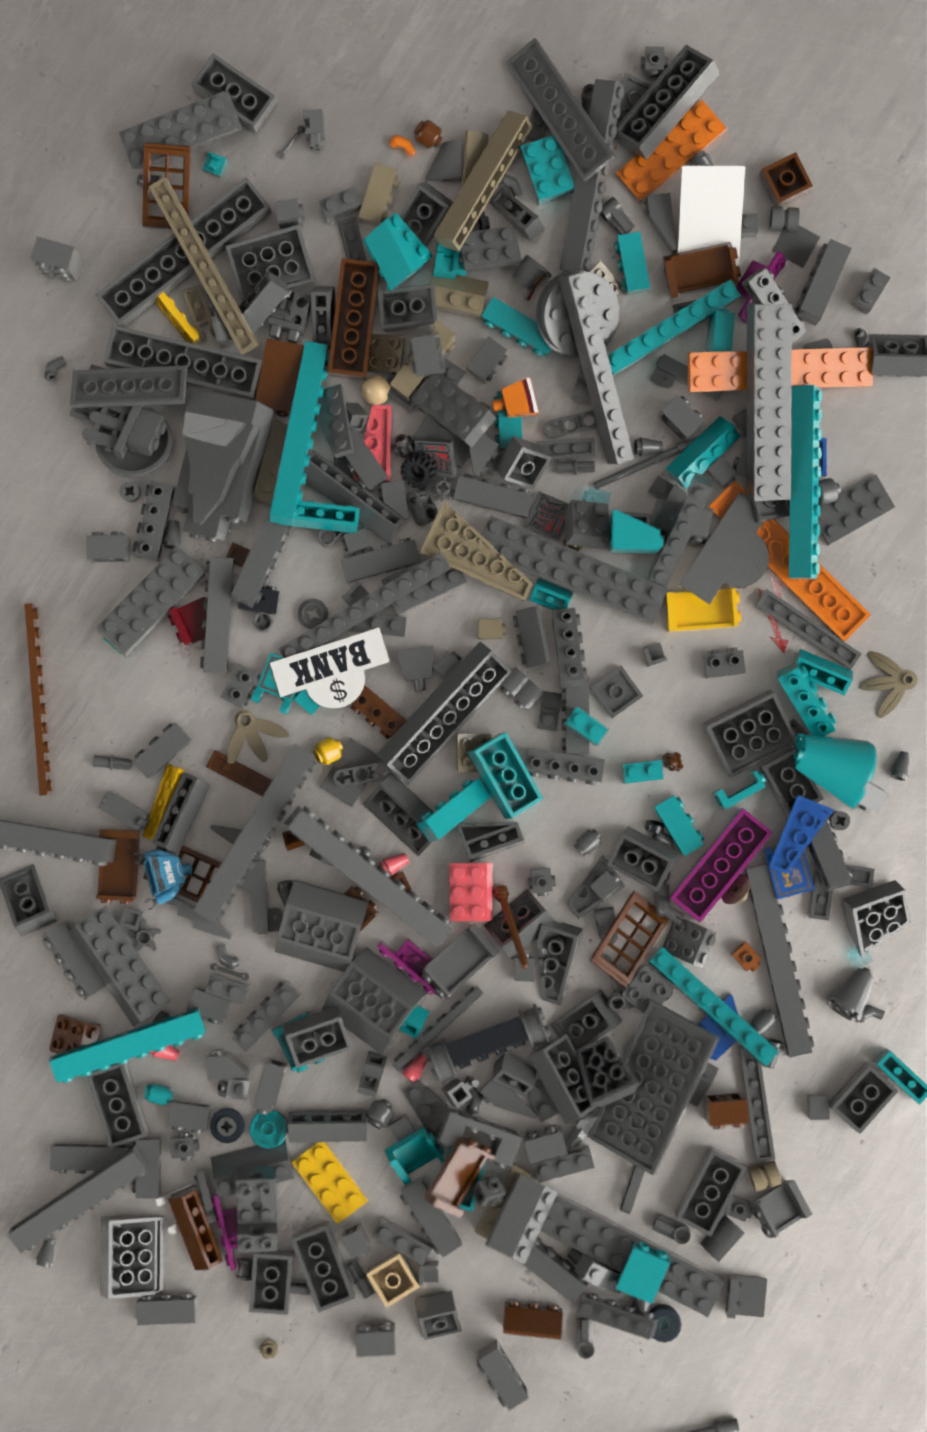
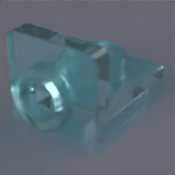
M589 486L588 491L584 490L582 501L606 503L609 505L611 492L593 489V487Z

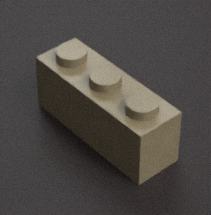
M375 163L358 215L359 222L378 227L387 219V206L392 205L394 199L392 191L394 187L397 188L400 179L397 176V169Z

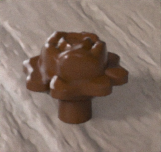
M666 753L663 755L664 766L669 771L676 770L679 772L683 769L684 766L680 759V753Z

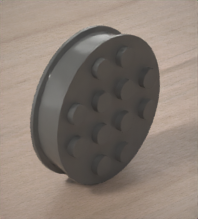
M567 271L555 276L542 290L536 307V323L542 339L551 349L563 355L579 357L559 277L581 271ZM586 272L606 347L618 327L620 315L619 302L614 289L603 277L592 272Z

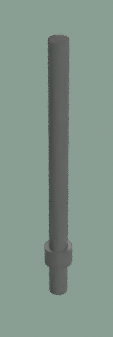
M697 437L686 442L681 441L675 447L596 481L593 485L597 490L673 455L681 454Z

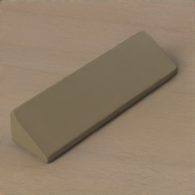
M469 130L465 132L462 187L472 172L473 166L482 155V151L488 145V134Z

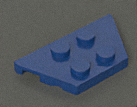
M729 994L722 1001L738 1014L734 998ZM705 1016L697 1024L720 1037L710 1059L717 1060L735 1043L708 1016Z

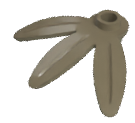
M871 651L868 653L869 658L880 669L892 676L868 680L862 683L860 688L867 691H882L894 688L879 708L877 716L883 718L899 704L906 689H912L916 686L917 676L910 670L902 671L887 656ZM907 676L911 678L910 683H906L905 678Z
M241 710L235 715V723L238 727L229 741L227 762L229 764L235 762L242 749L245 735L254 754L262 762H266V750L256 730L275 737H288L289 732L274 722L254 719L253 714L248 710ZM247 716V721L241 722V717Z

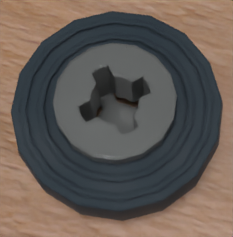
M221 1109L213 1115L210 1121L211 1134L221 1143L235 1142L244 1132L245 1123L243 1117L234 1109Z

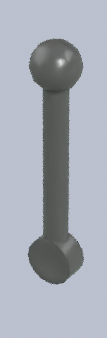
M298 126V131L282 151L278 152L277 155L280 159L285 158L286 151L299 134L305 131L304 126Z
M215 963L210 966L212 971L219 970L241 977L244 981L249 979L248 973L241 974L219 967Z

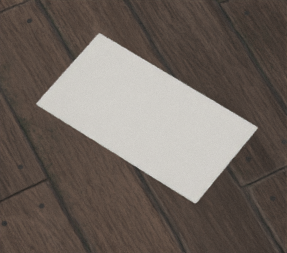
M682 166L678 253L731 242L732 246L737 249L738 259H735L736 266L739 265L745 166Z

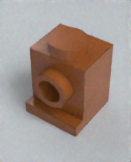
M746 941L730 953L747 972L749 970L753 972L761 965L759 963L761 958ZM751 955V961L746 962L745 956Z

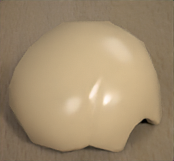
M373 374L363 382L361 393L363 399L370 405H382L389 398L387 394L390 390V385L381 375Z

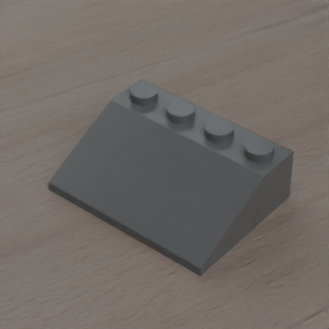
M299 225L225 246L242 301L267 271L285 281L288 289L316 281Z
M768 690L702 723L711 744L730 778L796 745V736L776 693L772 690Z
M164 1216L101 1217V1296L106 1299L163 1294Z

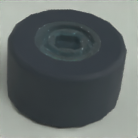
M664 1304L653 1307L649 1312L659 1318L653 1339L665 1343L677 1338L682 1326L677 1311L671 1306Z

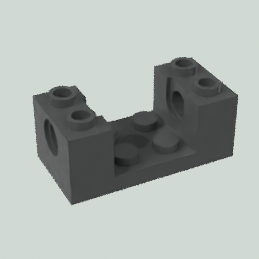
M444 1106L434 1133L441 1146L449 1149L452 1146L454 1147L459 1137H462L465 1127L474 1133L481 1131L485 1134L484 1136L493 1139L490 1148L492 1149L491 1153L496 1157L495 1160H492L495 1162L494 1164L502 1168L506 1166L512 1167L522 1141V1137L517 1131L455 1108Z
M275 1166L236 1167L238 1253L277 1251ZM258 1200L262 1203V1205L258 1208H255L251 1205V1203L253 1201Z

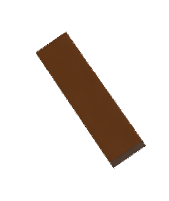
M214 750L206 765L207 768L262 797L273 781L237 761L229 764L227 756Z

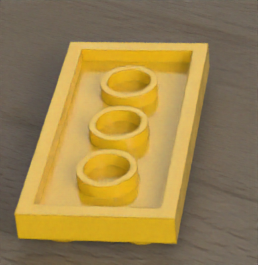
M317 1142L291 1162L336 1224H339L368 1202L367 1197L326 1142Z

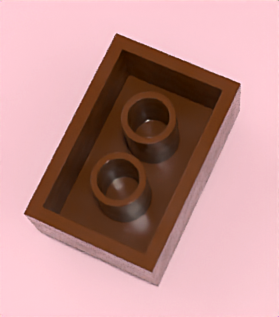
M741 1093L705 1095L703 1097L704 1119L713 1129H724L725 1125L741 1128L745 1127L744 1124H749L748 1101Z

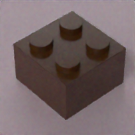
M796 152L762 168L759 174L775 206H782L810 192L813 187Z

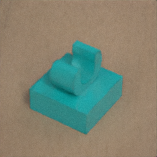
M209 151L202 170L221 178L227 158Z

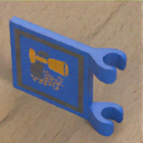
M770 847L764 849L768 866L773 856V849ZM805 850L788 874L769 867L777 899L815 890Z

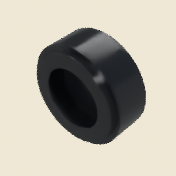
M647 820L644 828L649 832L661 834L665 826L659 821Z

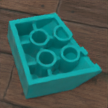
M397 213L384 220L363 239L372 260L376 261L380 268L379 274L385 278L388 284L386 287L389 292L422 269L433 257L431 252Z

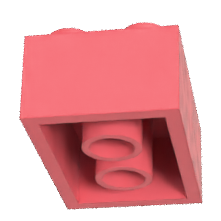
M492 862L450 863V921H492Z

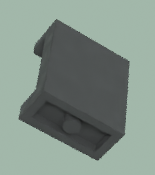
M795 1180L784 1181L781 1185L776 1186L750 1203L753 1208V1215L759 1220L762 1225L761 1230L768 1238L778 1237V1233L801 1218H808L813 1215Z

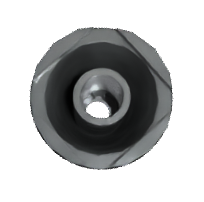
M863 967V969L858 968L827 998L826 1004L829 1005L831 1003L834 1006L832 1010L850 1021L852 1018H855V1022L858 1023L864 1012L875 980L873 972L866 967Z

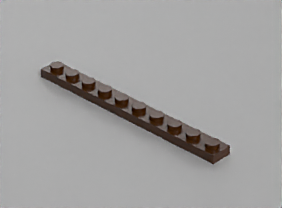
M30 603L24 605L39 796L50 795V791H53L52 780H49L51 761L47 759V753L50 752L49 741H46L48 723L44 721V715L47 714L46 703H43L45 685L41 682V676H44L43 665H40L42 647L38 644V638H41L40 627H37L39 609L36 608L35 604Z

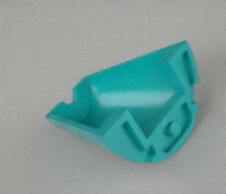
M799 733L795 739L796 748H798L794 754L795 768L854 809L867 792L864 789L867 781H872L877 760L875 746L866 740Z

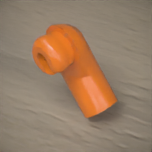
M394 135L389 140V145L392 148L402 147L408 157L416 154L408 138Z

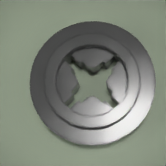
M318 599L305 600L298 608V619L308 629L316 627L328 618L326 605ZM317 606L316 613L320 619L313 617L309 622L310 615L306 610L313 611Z

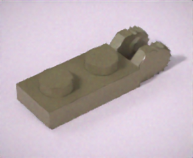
M200 284L183 290L184 299L201 340H206L205 332L201 326L207 323L210 327L211 335L214 337L212 316Z

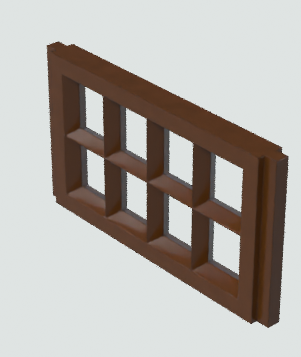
M144 143L142 226L172 229L165 216H150V204H158L156 200L150 199L149 186L153 184L150 183L151 171L165 172V177H167L168 181L169 172L183 174V186H171L175 190H183L181 204L189 217L191 146ZM151 154L165 155V167L151 166ZM169 156L184 157L183 169L169 168Z
M183 845L178 855L180 861L184 853L194 857L195 860L192 865V874L187 876L183 887L177 894L198 903L206 885L211 882L209 879L214 867L219 869L222 862ZM157 846L156 849H155V850L161 849V850H163V851H166V850H164V849H162V848H160V847H158V846ZM199 860L210 865L205 878L194 874ZM145 871V874H144L143 878L146 879V880H148L147 875H146V871ZM192 877L203 881L197 895L186 890Z
M633 891L589 961L626 988L669 919L665 916L659 917L656 914L655 906L636 891ZM633 904L645 912L639 922L628 915ZM647 915L658 922L652 933L641 925ZM624 918L636 926L630 936L619 928ZM638 929L649 936L644 947L632 939ZM616 932L627 939L621 950L610 942ZM630 942L641 950L635 961L624 953ZM607 945L618 953L613 963H610L601 956ZM621 956L632 964L627 974L615 967Z

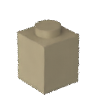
M502 619L478 620L479 640L502 639V635H506L505 623H502Z

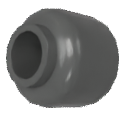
M831 478L819 480L821 496L818 497V504L825 505L837 501L838 494L841 493L839 483H835Z
M385 1099L374 1101L366 1113L367 1122L377 1129H381V1127L386 1128L395 1115L394 1110L391 1108L392 1104Z

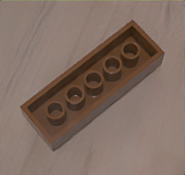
M341 258L328 365L329 376L360 380L367 379L380 275L378 272L380 268L377 262Z

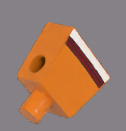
M530 377L502 388V398L492 400L494 412L505 409L507 418L539 415Z

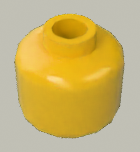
M327 737L315 744L313 754L320 764L329 765L341 758L343 747L339 740Z

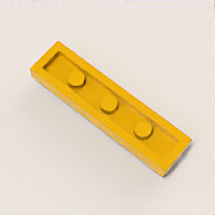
M167 764L148 818L150 821L144 829L143 837L153 840L184 769Z

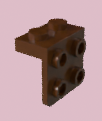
M59 1014L56 1019L49 1050L60 1054L96 1042L99 1037L101 1024L84 1022Z

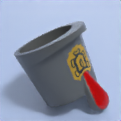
M526 255L512 278L528 290L524 299L529 301L535 288L545 277L551 278L552 274L536 260Z

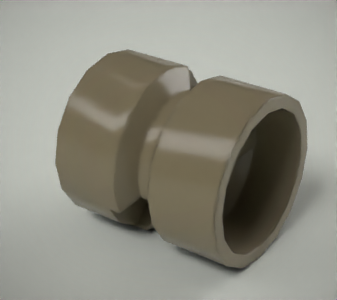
M774 1160L764 1163L763 1167L756 1165L748 1168L755 1192L765 1190L768 1185L775 1187L782 1184Z

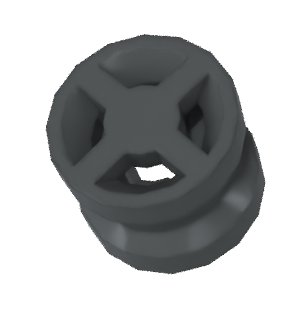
M125 482L120 488L122 498L128 502L137 501L141 495L140 488L133 482Z
M843 811L833 812L829 818L830 826L835 830H845L850 824L849 815Z

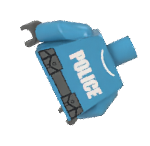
M161 849L148 851L145 854L135 852L133 855L135 857L141 856L140 861H135L134 863L137 865L144 864L152 897L156 896V899L149 898L145 901V903L153 902V907L148 910H154L157 904L161 905L173 899L181 890V885L185 883L184 876L192 874L190 863L181 865L178 856H173L171 853Z

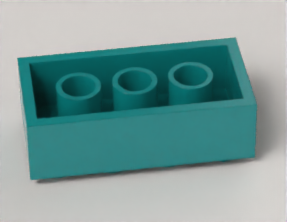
M507 732L495 735L468 752L504 819L513 818L543 800L541 793Z

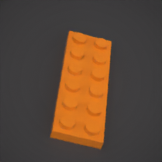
M701 100L683 116L647 160L636 155L618 170L615 175L636 200L641 203L647 198V195H650L679 171L682 166L686 165L694 156L726 131L727 128L707 104Z

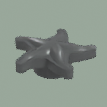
M143 919L139 931L132 932L129 930L127 933L136 939V951L143 948L144 945L151 947L155 951L156 945L153 937L161 933V930H149L146 926V920Z

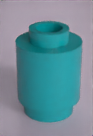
M152 1083V1085L147 1084L144 1099L150 1103L166 1106L167 1103H171L173 1092L170 1091L171 1087L155 1083Z

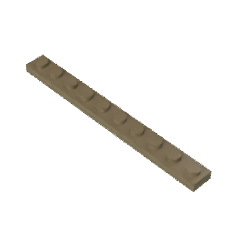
M167 177L161 178L150 185L149 189L239 352L244 355L257 347L259 343Z

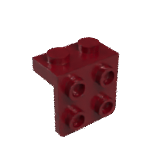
M206 597L199 598L179 608L169 609L170 615H168L171 625H176L178 632L176 636L180 644L184 643L185 646H189L205 638L206 630H202L203 618H207V611H203L204 599H207Z

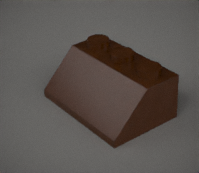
M509 1300V1303L505 1302L502 1323L503 1334L561 1340L563 1310L559 1308V1305L548 1304L546 1307L540 1306L537 1302H528V1305L520 1304L521 1302L517 1300Z

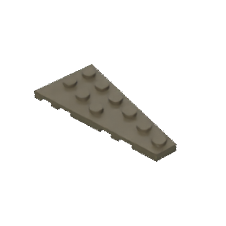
M443 500L419 553L432 558L442 552L452 569L525 602L533 583Z

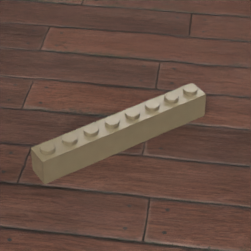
M508 110L501 119L498 128L491 136V140L482 151V155L473 166L472 172L465 180L463 187L435 231L434 236L440 246L460 251L518 153L520 146H522L533 127L526 115Z

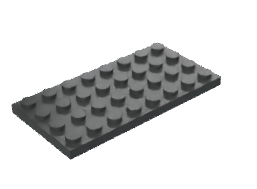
M651 1000L624 1057V1061L639 1082V1086L633 1094L601 1107L598 1113L599 1118L587 1137L651 1175H655L720 1037L660 1003Z

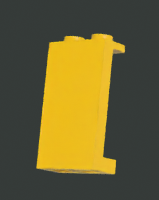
M735 588L720 589L710 605L691 592H667L665 595L668 632L737 627L738 622H741V612L737 611V603H740V596Z

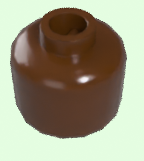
M430 120L421 121L413 132L415 140L427 149H430L433 145L437 147L442 140L440 136L442 129Z

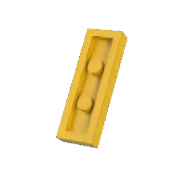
M164 292L160 294L155 304L186 342L197 344L199 339L197 329L187 322L185 314L182 311L179 312L171 297H167Z

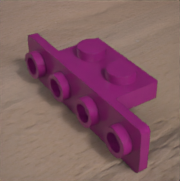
M777 251L768 266L752 260L737 284L736 288L741 295L740 298L746 300L738 313V316L744 323L747 324V305H755L741 282L758 269L763 268L772 272L774 275L773 280L775 281L779 272L784 269L787 261L781 252Z
M409 938L397 952L392 950L383 941H380L378 947L380 948L379 952L386 958L388 956L394 960L395 966L401 970L404 968L409 972L408 976L413 981H419L424 985L425 991L431 995L434 993L437 996L434 991L436 988L422 978L421 975L423 973L420 971L433 959Z
M215 1192L214 1198H211L214 1210L217 1209L218 1217H216L218 1229L221 1228L223 1234L220 1236L222 1247H226L227 1251L225 1262L233 1271L237 1267L233 1249L238 1248L237 1207L223 1210L221 1198H218L217 1192Z

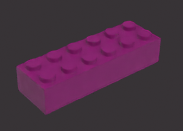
M740 808L669 898L701 923L773 832L744 808Z

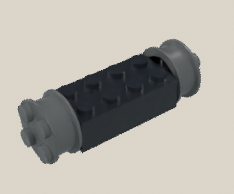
M534 1003L530 1009L524 1011L519 1009L520 1017L446 1044L444 1038H442V1042L432 1046L426 1044L428 1050L424 1052L428 1062H432L434 1066L431 1069L434 1079L436 1081L439 1080L441 1085L444 1080L456 1077L458 1079L455 1067L459 1066L460 1069L471 1066V1062L474 1060L482 1062L490 1059V1054L496 1053L498 1056L508 1052L507 1048L514 1046L515 1049L526 1045L525 1041L528 1039L533 1050L536 1045L544 1042L550 1044L548 1038L552 1036L548 1025L543 1026L542 1020L545 1017L541 1007L537 1008Z

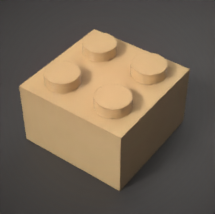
M395 1252L369 1268L366 1272L367 1277L386 1308L420 1288L417 1277L403 1254Z

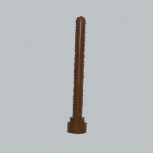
M505 885L497 886L493 889L494 898L501 904L520 965L523 969H527L529 964L508 903V888Z

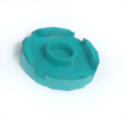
M273 1110L272 1113L268 1112L267 1115L256 1114L250 1122L249 1132L255 1144L261 1148L272 1149L284 1142L288 1133V1125L283 1115Z

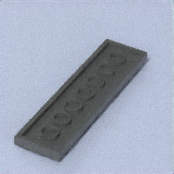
M534 38L506 61V64L584 181L589 180L616 158L538 39Z

